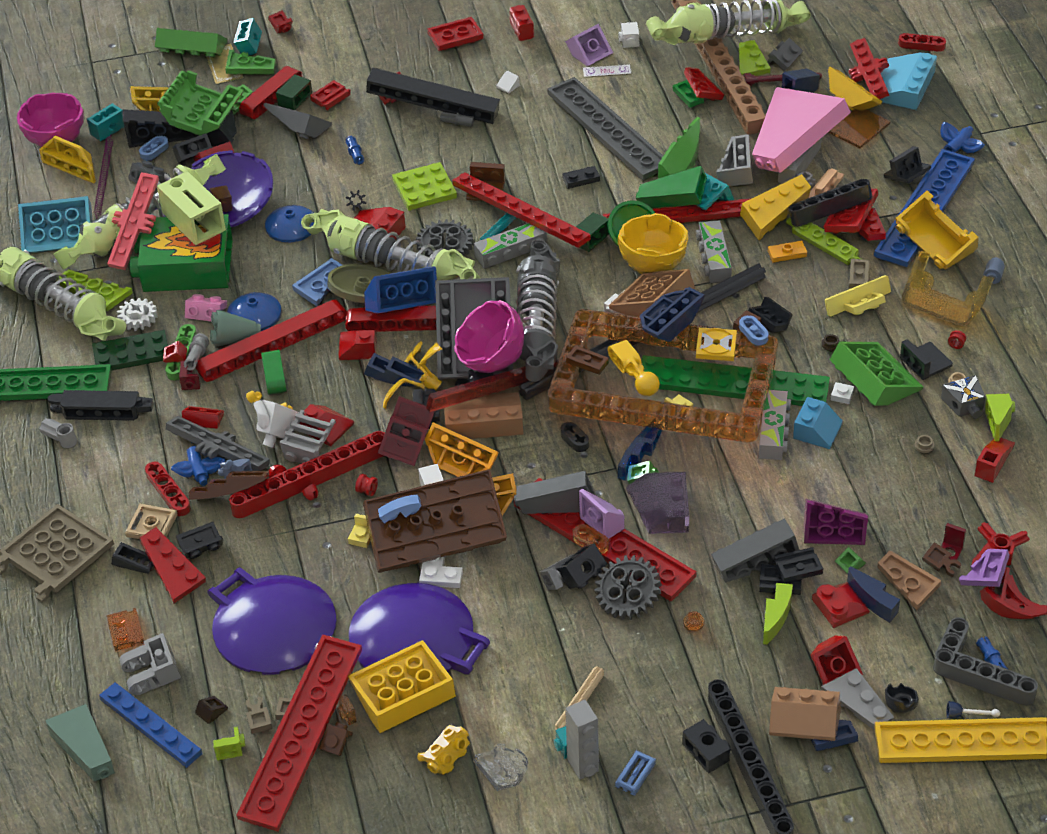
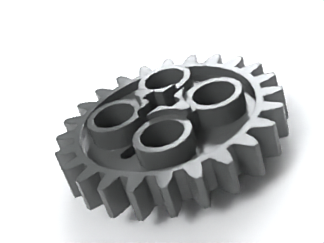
M446 219L442 223L438 220L437 224L431 222V226L426 224V229L421 228V233H417L416 240L421 241L423 246L433 245L435 250L443 248L444 232H446V250L455 249L463 256L464 254H469V250H472L473 233H471L470 228L467 229L466 225L461 226V222L455 224L454 220L449 223ZM416 243L417 250H420L421 246ZM428 247L425 249V256L430 257L433 254V250Z
M635 555L632 556L631 560H628L627 556H624V561L616 558V564H613L611 561L609 562V569L603 567L605 574H598L600 580L595 581L598 588L594 589L597 594L596 599L600 602L601 608L607 614L611 613L613 618H616L618 614L621 620L625 618V615H628L629 619L632 620L633 614L640 618L641 611L647 614V607L654 608L652 601H659L657 594L662 593L660 588H658L662 586L659 580L660 575L656 573L655 566H652L650 561L645 562L643 557L638 561ZM624 575L623 578L617 579L619 576ZM644 577L643 580L637 581L638 578ZM615 594H620L618 597L612 598ZM635 596H640L638 599L632 600Z

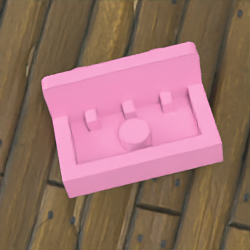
M194 294L185 300V318L211 321L212 312L227 308V300H221V297L217 296L204 298V295Z

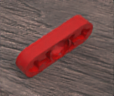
M903 33L899 36L898 45L905 49L941 52L946 48V39L941 36Z

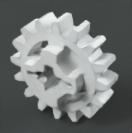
M140 298L137 301L131 299L129 303L125 301V306H119L120 310L117 311V317L125 321L127 330L134 328V331H137L138 328L144 330V326L150 327V322L155 323V318L158 317L156 305H153L152 301L148 302L146 298L143 301Z

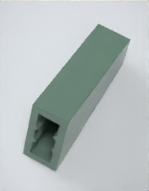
M86 704L45 720L50 736L94 782L115 773L110 756Z

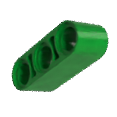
M280 350L262 352L268 395L287 392Z

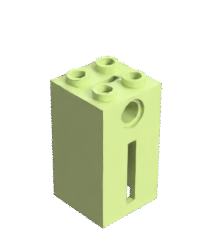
M188 171L157 186L162 213L195 245L226 230L221 202ZM194 219H195L201 226H203V227L207 230V232L204 233V232L195 224Z

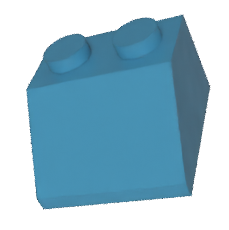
M807 397L794 422L793 439L830 449L842 426L843 420L826 402Z

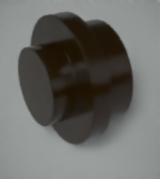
M828 334L822 340L821 345L827 351H835L840 340L836 335Z

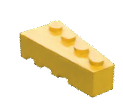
M801 174L742 203L740 215L756 238L761 240L768 231L770 232L774 229L776 224L787 218L790 205L809 198L811 186Z

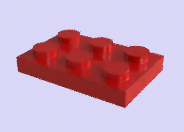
M472 16L427 28L428 35L438 51L484 39L482 31Z

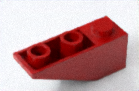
M1000 438L999 441H994L993 439L988 443L977 459L974 476L993 483L1012 451L1015 442Z

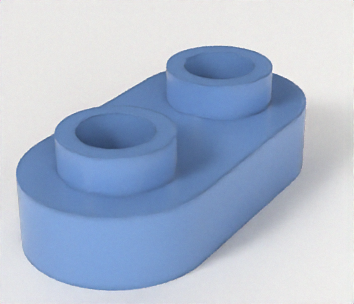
M157 136L151 139L139 149L141 159L151 161L168 149V139L165 136Z
M744 316L740 319L739 329L752 344L759 346L768 342L769 333L754 316Z

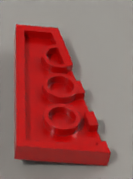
M157 527L140 537V543L150 561H152L173 604L206 582V577Z

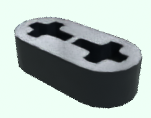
M563 423L560 427L562 439L576 452L588 450L589 437L575 423Z

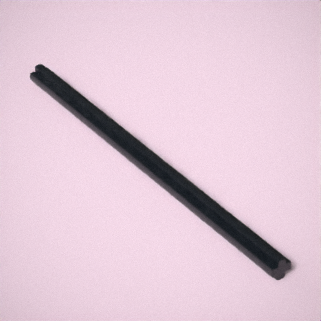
M757 263L700 292L705 296L698 312L766 277L764 274L766 273L765 268L761 267L760 263ZM640 323L589 350L609 357L608 346L627 340L633 346L652 335L643 331ZM565 361L553 367V369H549L541 380H528L520 384L519 393L525 400H528L585 371V369Z

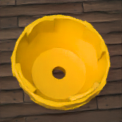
M657 213L630 219L623 224L618 236V245L622 257L633 270L640 274L673 270L683 260L688 244L687 229L681 223L671 220L668 216Z

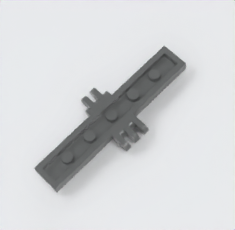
M180 416L166 423V430L197 444L195 451L204 456L208 455L211 459L218 455L232 461L250 459L252 471H262L269 466V458L235 443L236 435L230 434L227 431L221 434L214 433Z

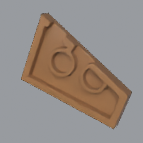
M889 551L878 562L877 568L916 610L941 586L940 579L892 551Z

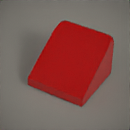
M176 341L164 348L163 362H181L186 360L187 348L180 341Z

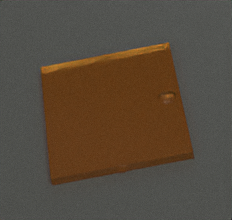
M849 109L851 113L828 133L858 148H862L890 125L891 121L868 110Z

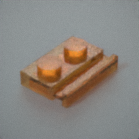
M136 608L129 612L125 610L106 615L115 651L133 647L137 643L144 644Z

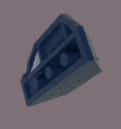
M691 287L662 295L640 314L643 331L658 339L670 342L693 322L705 295Z

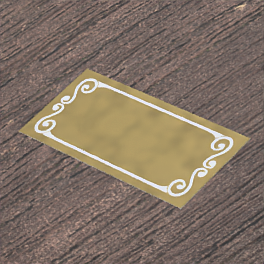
M231 44L225 45L221 55L207 57L216 84L243 78L242 74H226L225 68L229 49L233 50Z

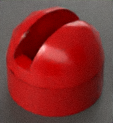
M311 484L303 489L301 493L307 500L311 501L318 497L319 491L315 484Z

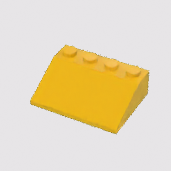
M423 640L349 675L352 687L379 733L456 697L452 677Z

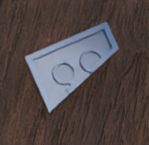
M331 258L293 284V291L315 306H318L330 291L327 286L328 274L334 268L342 266V264Z

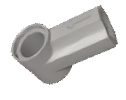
M47 418L41 422L40 432L59 441L63 448H71L76 445L77 438L70 423L61 424Z

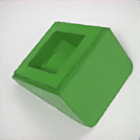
M850 547L835 560L847 574L850 566L858 570L866 564Z

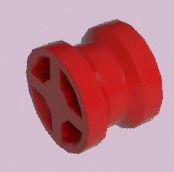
M360 474L356 481L355 491L357 493L364 492L367 496H373L377 490L378 479L376 477L369 478L366 474Z

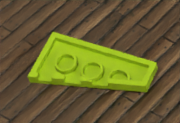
M68 269L62 273L67 278L75 280L76 283L82 284L86 289H91L103 296L106 301V312L133 294L130 287L121 288L119 284L113 282L111 284L104 283L103 279H90L88 275ZM60 282V286L66 288V282ZM69 288V291L75 294L76 288ZM85 292L80 293L79 297L85 295Z

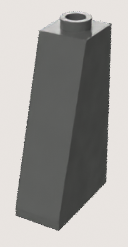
M581 471L517 486V495H514V501L516 506L520 507L523 514L580 512L579 490L584 489L595 496L597 495L586 471Z

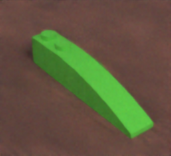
M696 117L691 122L688 129L683 131L682 136L679 135L677 137V142L673 141L658 164V179L694 168L700 143L699 117Z

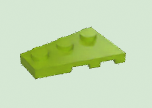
M755 40L739 43V70L741 75L751 73V75L759 76L771 72V68Z

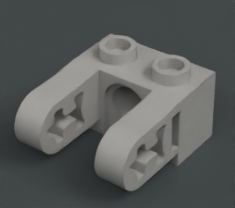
M164 633L145 640V645L121 655L119 661L122 670L125 672H133L148 665L152 666V668L133 675L127 680L130 694L141 695L181 678L171 646Z

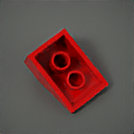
M392 207L360 210L354 217V219L372 224L376 230L383 228L388 234L395 232L399 236L406 228L404 211Z

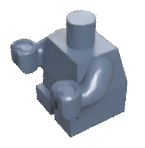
M230 459L226 462H221L220 466L222 468L218 469V475L224 476L226 479L230 471H252L250 459H238L235 461Z

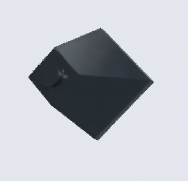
M233 110L230 111L218 129L207 133L211 146L216 147L234 141L233 137L237 130Z

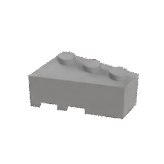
M749 134L731 137L726 148L725 157L722 158L721 166L716 171L717 179L728 186L753 183L752 152Z

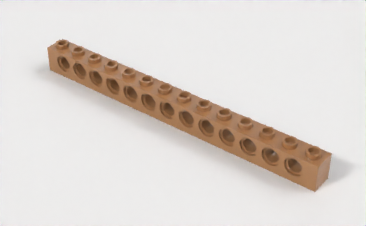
M671 0L675 10L678 7L687 6L689 3L698 2L701 4L698 0ZM714 37L704 43L695 44L721 91L725 94V98L747 135L760 133L766 114H764L761 104H758L755 94H752L750 85H747L745 82V77L741 75L738 65H735L734 59L730 56L728 48L724 46L722 38Z

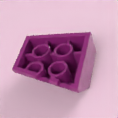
M806 498L804 543L865 545L868 515L866 513Z

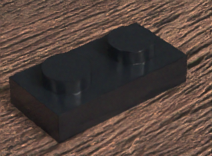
M591 166L562 173V179L567 189L600 182V175L596 167Z

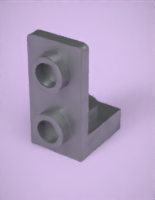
M574 554L539 572L547 590H557L563 586L564 580L556 568Z

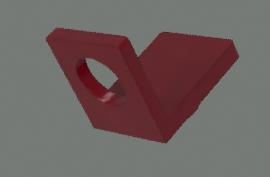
M947 523L941 547L953 550L955 555L949 559L958 560L964 548L966 529Z

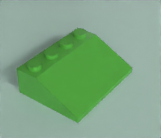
M840 341L830 358L835 368L841 371L846 376V379L852 382L857 387V390L864 394L874 406L890 405L923 389V386L878 342Z

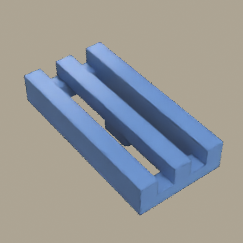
M636 750L616 780L615 787H622L625 792L629 790L635 796L656 764V759ZM641 758L642 760L633 771L627 783L624 782L638 759ZM648 761V763H647V765L645 766V768L643 769L642 773L640 774V776L638 777V779L636 780V782L634 783V785H632L633 782L635 781V779L637 778L638 774L640 773V771L642 770V768L644 767V765H645L646 762Z

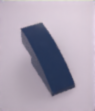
M376 353L372 355L364 372V375L390 384H395L403 378L421 383L420 378L424 374L417 367L394 356L389 360ZM404 383L401 385L408 387H418L409 383Z
M851 566L848 568L847 582L868 609L890 623L899 612L900 599L886 592V584Z

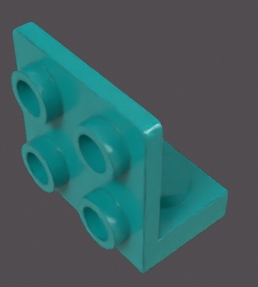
M705 173L707 180L701 204H697V207L707 210L717 199L720 201L734 200L727 184Z

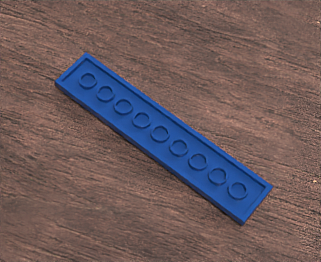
M942 149L932 163L931 169L926 172L899 215L926 191L933 195L931 201L935 205L938 203L940 210L943 212L974 165L975 159ZM895 219L886 233V239L881 240L875 249L874 257L908 267L920 247L906 234H901L896 229Z

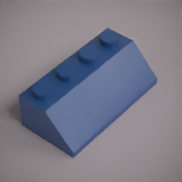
M436 267L374 276L364 292L365 310L383 313L436 303Z

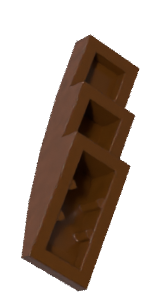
M230 471L226 479H212L207 484V487H193L188 492L189 500L209 499L250 488L266 480L269 476V471Z

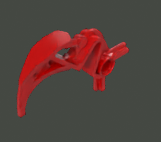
M982 523L978 527V531L988 542L975 556L971 565L979 560L987 549H1008L1010 555L1006 566L1011 565L1015 547L1030 540L1027 536L1028 533L1021 531L1009 537L1005 534H997L988 523ZM1005 568L1001 581L1003 586L1001 595L995 593V588L992 586H986L980 590L982 601L990 610L1002 617L1031 619L1047 615V605L1034 603L1022 595L1014 581L1013 575H1009L1010 568Z

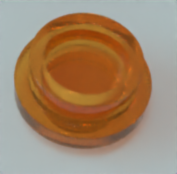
M689 612L684 617V627L690 631H699L704 627V618L699 612Z

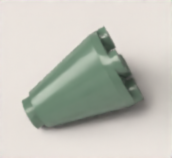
M222 310L212 312L211 323H213L214 330L210 331V341L214 346L234 344L261 332V324Z

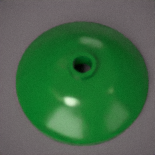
M630 200L618 204L610 213L607 222L610 238L619 247L618 236L624 223L633 218L655 214V212L647 204L640 201Z

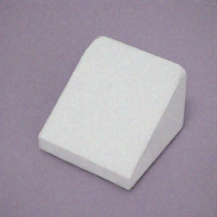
M506 71L496 85V88L509 94L519 87V76Z

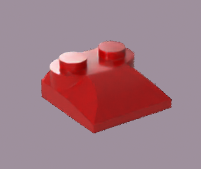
M848 582L835 586L824 584L818 587L816 593L812 594L813 602L833 628L870 612Z

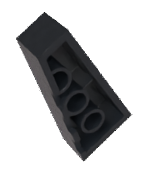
M122 109L129 148L143 146L157 136H165L168 139V143L195 138V134L170 125L161 112Z

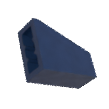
M807 68L782 73V88L809 93L819 89L820 75Z

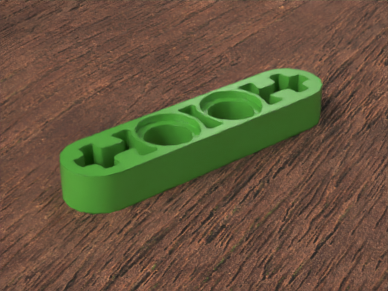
M192 324L181 326L175 342L180 341L182 344H188L186 346L187 357L190 352L189 346L193 341V337L197 334L196 328ZM181 362L167 363L166 374L168 379L173 381L179 380Z

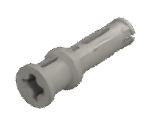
M200 333L193 337V341L189 346L190 352L184 362V367H187V370L195 369L200 356L205 353L209 345V338L206 335Z

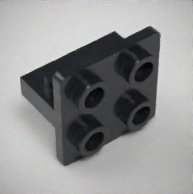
M913 146L889 161L891 170L884 173V178L910 183L918 176L924 175L926 171L930 170L931 165L921 162L919 148Z

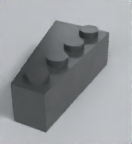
M784 518L772 523L768 527L755 531L743 539L737 540L731 545L718 549L711 555L716 568L726 583L748 576L753 570L761 572V564H776L774 563V556L798 551L799 547L793 531Z

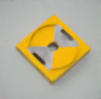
M699 327L696 359L734 361L737 330ZM702 337H704V345H701ZM729 339H732L731 347H729Z

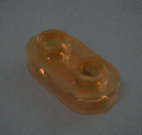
M585 524L577 525L573 529V540L580 546L584 547L595 544L601 554L608 551L609 539L604 534Z

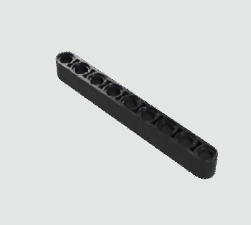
M720 679L711 681L708 685V703L726 741L730 745L731 752L769 833L794 834L792 818L728 685Z

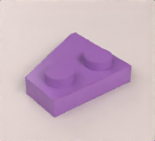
M987 549L981 555V558L971 565L972 570L966 576L962 575L959 578L960 584L1000 587L1010 555L1008 549Z

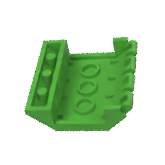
M189 70L187 73L181 71L157 103L161 108L159 111L170 125L193 134L203 135L218 129L244 90L228 84L223 93L197 85V73Z

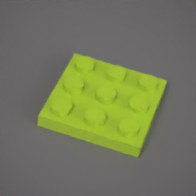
M441 162L392 174V180L408 211L457 198V192Z

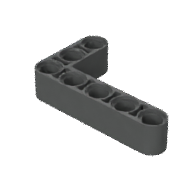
M963 618L952 619L935 654L933 666L935 673L1021 705L1028 706L1033 704L1038 688L1036 680L961 653L967 640L969 624Z

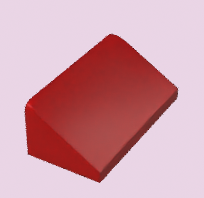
M188 406L182 411V418L201 427L214 429L219 427L224 415L223 410Z

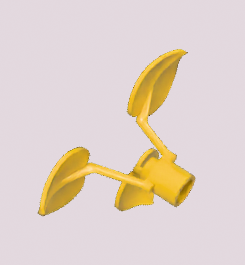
M422 341L409 353L404 362L409 363L412 360L417 369L424 373L420 378L422 383L406 378L396 382L384 398V409L387 408V402L393 393L404 383H409L422 389L426 387L427 389L437 390L442 380H438V377L425 364L430 356L442 350L438 343H435L426 352L420 363L415 360V354L421 352Z

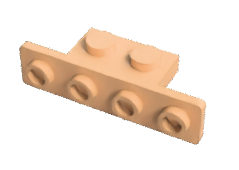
M832 168L828 169L810 191L809 198L835 189L844 178V174Z

